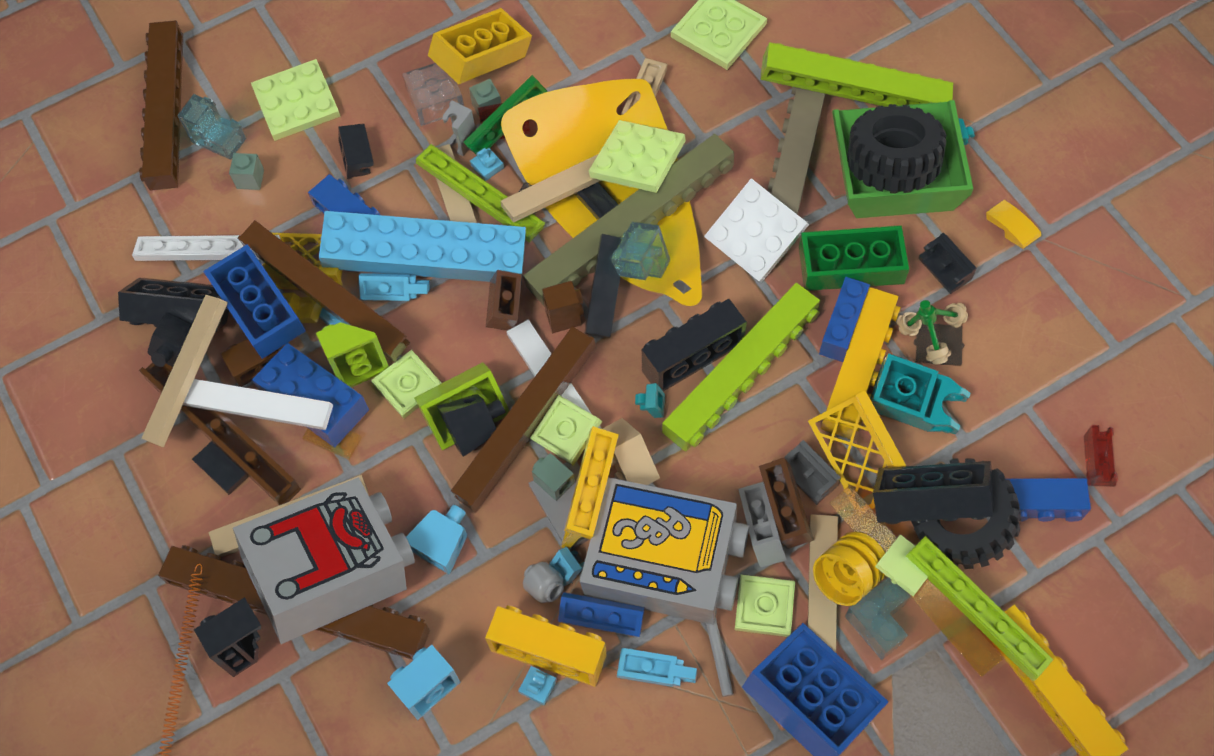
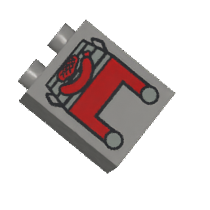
M359 477L233 527L241 559L280 644L407 590L404 567L415 563L410 544L403 533L390 536L385 524L392 522V516L381 492L369 496Z

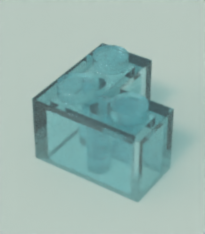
M193 94L178 114L192 143L230 160L233 158V153H236L246 140L240 123L233 119L228 120L221 117L215 102L208 97L202 98Z
M631 222L627 231L624 232L617 250L612 255V263L618 276L646 280L647 276L661 278L671 260L659 225Z
M889 577L871 590L856 605L849 607L845 615L846 619L881 660L902 645L908 637V634L892 615L906 605L910 595L898 584H893Z

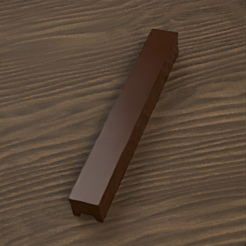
M256 220L251 223L241 236L237 237L243 246L248 244L256 257L342 323L374 332L384 355L394 363H396L397 358L410 344L404 333Z
M573 326L570 328L451 489V492L455 494V499L469 507L474 513L478 511L527 444L557 396H562L596 349L595 340L592 336L589 337Z
M151 363L146 369L142 367L139 371L159 393H162L173 367L168 364L158 367ZM182 405L180 412L236 463L278 505L289 502L301 490L295 479L223 412Z

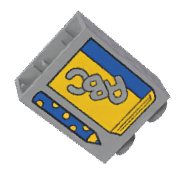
M608 477L594 535L590 539L580 578L584 596L645 607L644 610L714 625L718 608L732 611L738 577L725 575L729 555L743 558L749 525L736 522L737 503Z

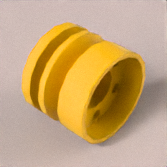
M856 531L846 533L815 560L813 566L814 580L819 590L834 603L843 606L856 605L886 577L884 573L875 567L885 552L875 539L865 533Z

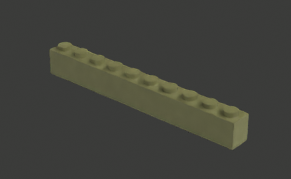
M713 134L671 166L657 193L639 189L524 274L526 287L544 307L543 288L572 281L573 286L576 287L582 278L589 273L595 272L601 234L626 238V245L633 244L646 230H652L661 219L672 215L677 207L684 202L692 200L697 192L703 188H708L721 174L728 173L734 165V151L716 134Z

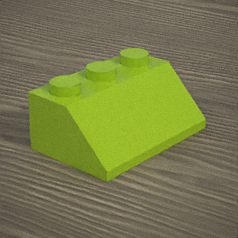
M340 322L335 325H328L316 333L336 377L351 388L376 377L389 367L374 332Z
M483 362L414 397L441 450L454 445V442L437 406L478 394L486 405L497 399L501 401L506 413L492 419L494 423L505 418L510 411L491 370Z

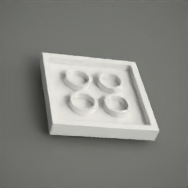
M750 179L704 237L762 283L809 224L757 182Z

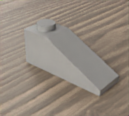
M764 482L740 488L739 493L747 525H749L752 546L760 568L786 561Z

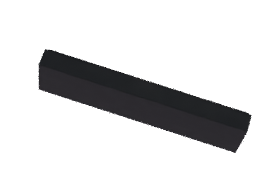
M601 234L585 334L606 338L611 337L626 238Z

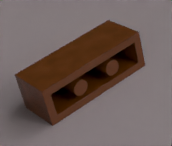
M781 458L760 465L759 469L781 542L790 549L814 541L790 464L785 458Z

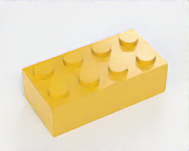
M499 8L433 33L428 56L455 82L461 84L524 58L532 35L507 12Z
M506 605L505 608L497 606L485 637L491 652L596 687L607 656L605 642L601 641L602 638L590 632L582 635L574 632L575 628L563 623H559L558 626L550 624L548 619L540 615L533 614L532 617L523 615L520 609Z

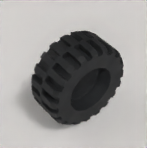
M889 104L888 107L878 106L873 111L870 109L863 116H859L852 125L848 149V166L859 181L863 180L864 185L868 187L873 186L878 191L883 192V190H887L890 193L903 191V193H909L912 189L920 190L925 185L933 182L941 172L946 146L945 130L941 123L935 120L933 115L924 113L920 108L916 107V109H913L909 105L896 106V104Z
M958 458L950 460V464L959 463ZM966 458L965 463L975 462V459ZM998 468L992 470L993 517H990L986 525L980 530L970 534H955L944 529L940 520H929L924 523L911 521L918 538L921 541L926 536L957 567L958 564H962L965 569H973V564L980 563L981 567L990 565L988 560L993 557L998 561L1004 556L1002 551L1005 548L1010 550L1015 544L1013 538L1017 537L1020 532L1021 511L1017 495L1010 480H1006L1004 473Z

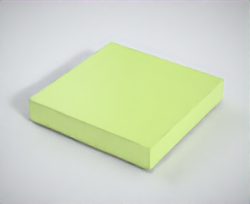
M412 350L371 380L372 384L403 419L419 408L414 397L441 384V381Z
M558 395L530 439L574 466L586 447L590 429L593 426L598 428L602 421Z
M740 574L735 630L783 637L790 636L795 581Z

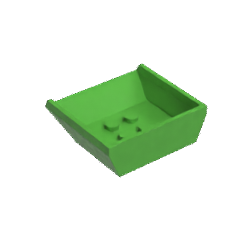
M955 100L909 105L910 108L916 109L917 107L922 109L924 113L933 115L935 120L941 123L946 133V146L940 174L929 185H925L920 190L912 189L909 193H903V191L890 193L887 190L881 192L873 186L868 187L864 185L863 180L859 181L854 176L848 166L851 127L859 116H863L866 111L870 109L873 111L875 108L836 109L832 111L847 203L856 218L954 211L972 194L973 184Z

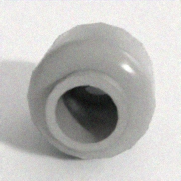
M547 562L532 564L524 572L523 588L540 603L553 602L563 592V576Z

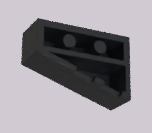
M245 597L216 616L206 617L200 622V626L193 629L209 658L232 677L258 662L259 646L256 642L260 640V635L257 631L261 629V624Z

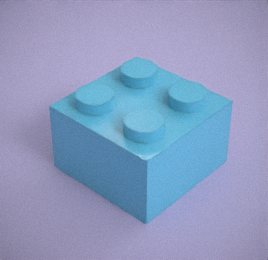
M433 645L428 648L423 647L416 652L412 658L413 661L405 668L402 666L394 671L390 676L391 680L387 683L417 720L461 683L454 669Z

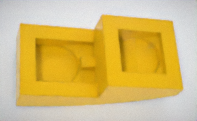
M1006 200L1001 201L986 212V219L1003 229L1005 238L1022 249L1041 236V231L1034 223Z
M294 292L282 293L301 323H317L322 306L310 297H299Z

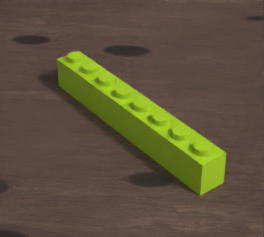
M769 42L763 55L760 80L879 106L883 105L884 107H888L889 104L901 106L948 102L953 99V82L907 73L874 64H866L851 59L830 56L825 53H816L802 48L785 46L780 43Z
M796 282L662 423V433L685 452L691 446L695 448L702 441L703 433L708 428L713 429L721 419L720 415L725 410L730 411L738 401L737 397L742 392L747 393L755 382L754 379L759 374L762 376L771 366L770 362L775 357L779 358L783 355L791 339L795 341L799 338L806 323L809 322L811 324L820 313L818 311L820 300Z

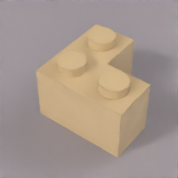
M623 418L603 428V430L619 434L611 463L612 466L615 465L617 473L614 474L616 479L649 485L660 479L641 433Z

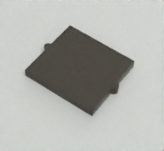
M922 323L919 333L913 342L916 345L915 362L933 364L932 361L926 360V348L932 345L928 326ZM933 324L938 343H946L948 349L952 352L948 360L941 365L961 366L962 349L965 346L962 343V326L955 328L954 325Z

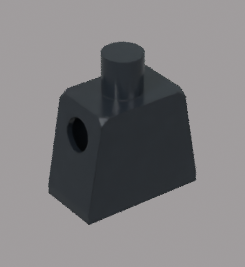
M167 312L164 314L152 334L147 351L151 356L153 364L158 367H162L165 364L174 366L190 331L191 324Z
M478 394L437 406L457 450L463 457L491 437L497 429L492 419L506 413L499 399L486 405Z

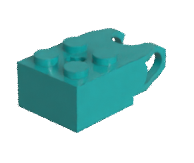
M888 353L881 364L870 400L880 415L927 432L956 434L961 425L946 415L942 408V402H966L971 393L959 386L951 378L938 374L939 371Z

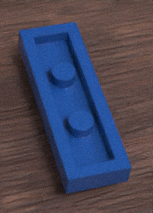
M563 592L558 622L640 637L645 607Z

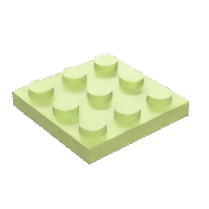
M698 0L672 29L671 38L728 70L767 24V18L735 0Z
M316 59L251 82L274 141L341 117Z
M619 120L589 169L590 178L657 193L686 141L685 134Z

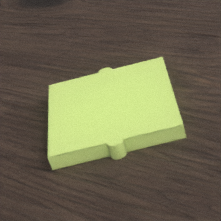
M899 535L875 567L888 576L893 584H898L910 595L914 596L928 576L906 557L915 545L902 535Z

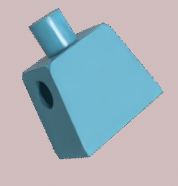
M452 505L445 516L436 510L430 511L406 536L412 552L445 573L450 574L467 538L465 528L459 525L466 512L456 505Z

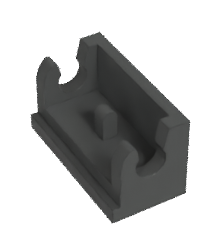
M804 440L784 457L792 468L797 486L816 505L838 487L841 477Z

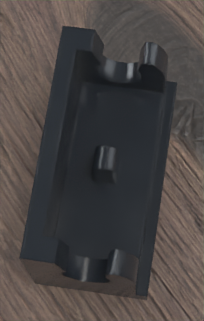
M365 124L338 126V142L347 179L370 174V168L367 167L374 166Z
M945 233L940 234L939 237L928 243L924 247L925 251L919 255L918 259L950 294L970 282L977 269Z

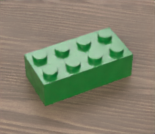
M902 225L801 232L798 248L803 284L807 291L841 289L845 277L870 284V286L905 284L909 272V264Z

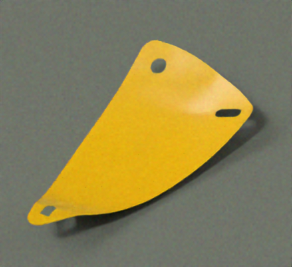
M644 79L610 80L546 92L509 109L503 115L501 121L502 131L510 151L529 186L535 185L598 155L619 120L668 130L652 88ZM638 91L640 99L623 115H618L616 112L617 107L633 92ZM528 119L534 120L538 126L537 133L533 137L525 136L522 130L524 122ZM603 180L598 182L618 205L639 190ZM575 194L545 207L572 238L597 221ZM690 201L684 202L677 207L672 215L661 219L652 230H646L642 233L636 242L625 246L620 276L637 287L665 294L685 306L697 305L702 299L699 245ZM681 280L691 290L683 294L673 286V283Z

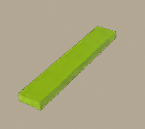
M430 144L416 158L417 165L503 225L526 227L525 240L529 243L545 227V222L533 214L513 223L501 207V200L507 198L505 194L434 145Z
M926 536L906 555L912 563L928 576L927 579L1032 681L1036 680L1054 660Z

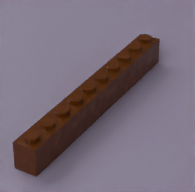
M182 545L181 548L171 546L158 574L165 583L186 590L193 589L189 585L195 583L190 582V580L196 578L191 577V575L200 574L201 566L198 564H201L202 574L192 575L203 579L192 580L202 584L192 586L201 590L192 592L231 604H235L245 597L253 611L267 615L243 563L232 560L230 564L222 561L220 556L213 553H207L204 556L198 554L196 549L186 545ZM373 604L315 629L413 660L412 658L415 653L425 646L430 632L427 624L424 623L425 620L418 616L409 615L406 618L398 615L399 612L392 608L383 607V610L374 608Z

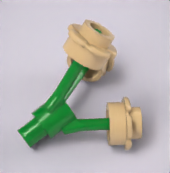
M923 300L920 303L917 314L906 312L898 317V329L903 335L915 336L919 333L922 323L927 325L932 345L926 348V360L932 361L933 364H942L948 360L952 352L948 349L946 343H938L933 325L937 320L936 316L942 315L946 323L951 324L954 328H958L968 319L966 306L962 303H952L944 310L933 307L928 300Z

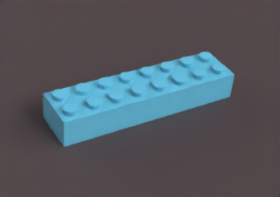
M325 211L319 260L322 267L338 268L339 270L410 274L422 277L490 282L497 270L523 274L526 227Z

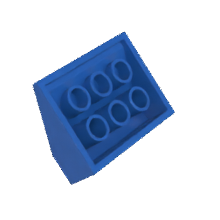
M804 623L751 672L742 686L760 706L813 756H840L889 702Z

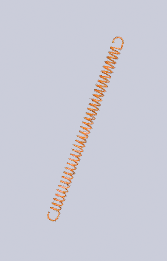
M198 564V565L201 566V572H200V574H192V575H201V574H202V565H201V564ZM191 575V577L196 578V579H191L190 582L195 583V584L189 585V587H191V588H193V589L188 590V592H189V593H192V594H195V595H188V596H187L188 598L193 599V600H187V601H186L188 604H191V605L185 606V608L190 609L189 611H184L185 614H188V615H191V616H184V617H183L184 619L189 620V621H184V622H182L184 625H187V626L181 627V629H183V630H185V631H189V632H181V633H180L181 635L187 636V637H180L179 639L182 640V641H185V642H182V643H179V644H178V645L183 646V647H186V648H178V649H177L178 651H181V652H184V653H178V654H176L177 656L182 657V658L175 660V661L180 662V663H183V664H175V665H174L175 667H178V668H181V669L173 670L175 673H179V674H182V675H173L172 677H174V678H176V679H180V680H173V681H171V682L174 683V684H178V686H171V688H172V689H175V690H179V691H170V692H169L170 694L176 695V696H173V697H169V699H170V700L177 701V702H168V703H167L168 705L175 706V707L166 708L167 710L172 711V712H176V713H166V714H165L166 716H170V717H173V718L164 719L165 721L171 722V723H174V724H164L163 726L168 727V728H172V729L162 730L163 732L169 733V734H172V735H162L161 737L166 738V739H170V740L160 741L161 743L167 744V745H170V746H160V747H159L160 749H164V750H168V751H166V752H158L159 754L165 755V756H169V755L163 754V753H170V752H172V751L169 750V749H166V748H164V747H172V746H173L172 744L165 743V742H172V741H174L173 739L168 738V737H165V736H174V735H175L174 733L167 732V731L176 730L175 728L170 727V726H166V725H176V724H177L176 722L169 721V720L178 719L177 717L172 716V715H168V714H178L177 711H174V710H171V709H178V708H180L179 706L173 705V704H170V703H180L179 700L172 699V698H180V697H182L181 695H178V694H175V693H174V692H182V690H181V689L174 688V687H183V686H184L183 684L176 683V682H179V681H184V679L178 678V677H175V676H185L184 673L177 672V671L187 670L186 668L179 667V666H177V665H187V663L181 662V661H178V660H188L187 657L180 656V655L189 654V652L182 651V650H179V649H190V647L184 646V645H181V644H190V643H191L190 641L183 640V639H184V638H192V636L185 635V634H182V633H193V631L187 630V629H184V628H193V627H194L193 625H189V624H186V623H187V622H195L194 620L187 619V618H185V617H196V615L189 614V613H186V612H196L197 610L191 609V608H188V607H196V606H198L197 604H193V603H190V602H188V601H199L198 599L191 598V597H189V596H200V594L193 593V592H190V591H200L201 589H198V588H195V587H192V586H194V585H202V584H200V583L193 582L192 580H203L202 578H198V577H195V576H192V575Z

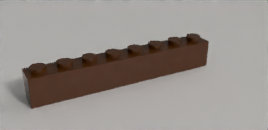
M177 20L149 23V33H146L148 51H145L147 70H144L146 89H143L145 108L142 109L144 127L141 128L144 144L140 148L143 165L139 168V175L141 181L145 182L150 191L178 188L183 33Z

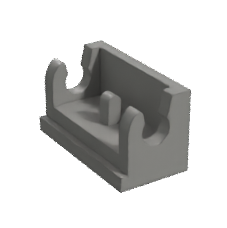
M451 100L449 108L443 115V122L446 123L449 117H451L453 135L448 143L452 147L457 141V153L464 156L469 149L464 144V141L476 130L471 109Z

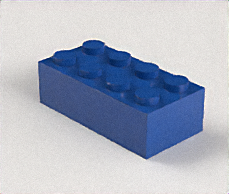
M248 244L203 271L221 299L228 302L227 308L262 359L306 332L299 318Z
M289 343L252 379L258 390L326 401L333 404L326 430L307 428L334 448L369 411L361 394Z

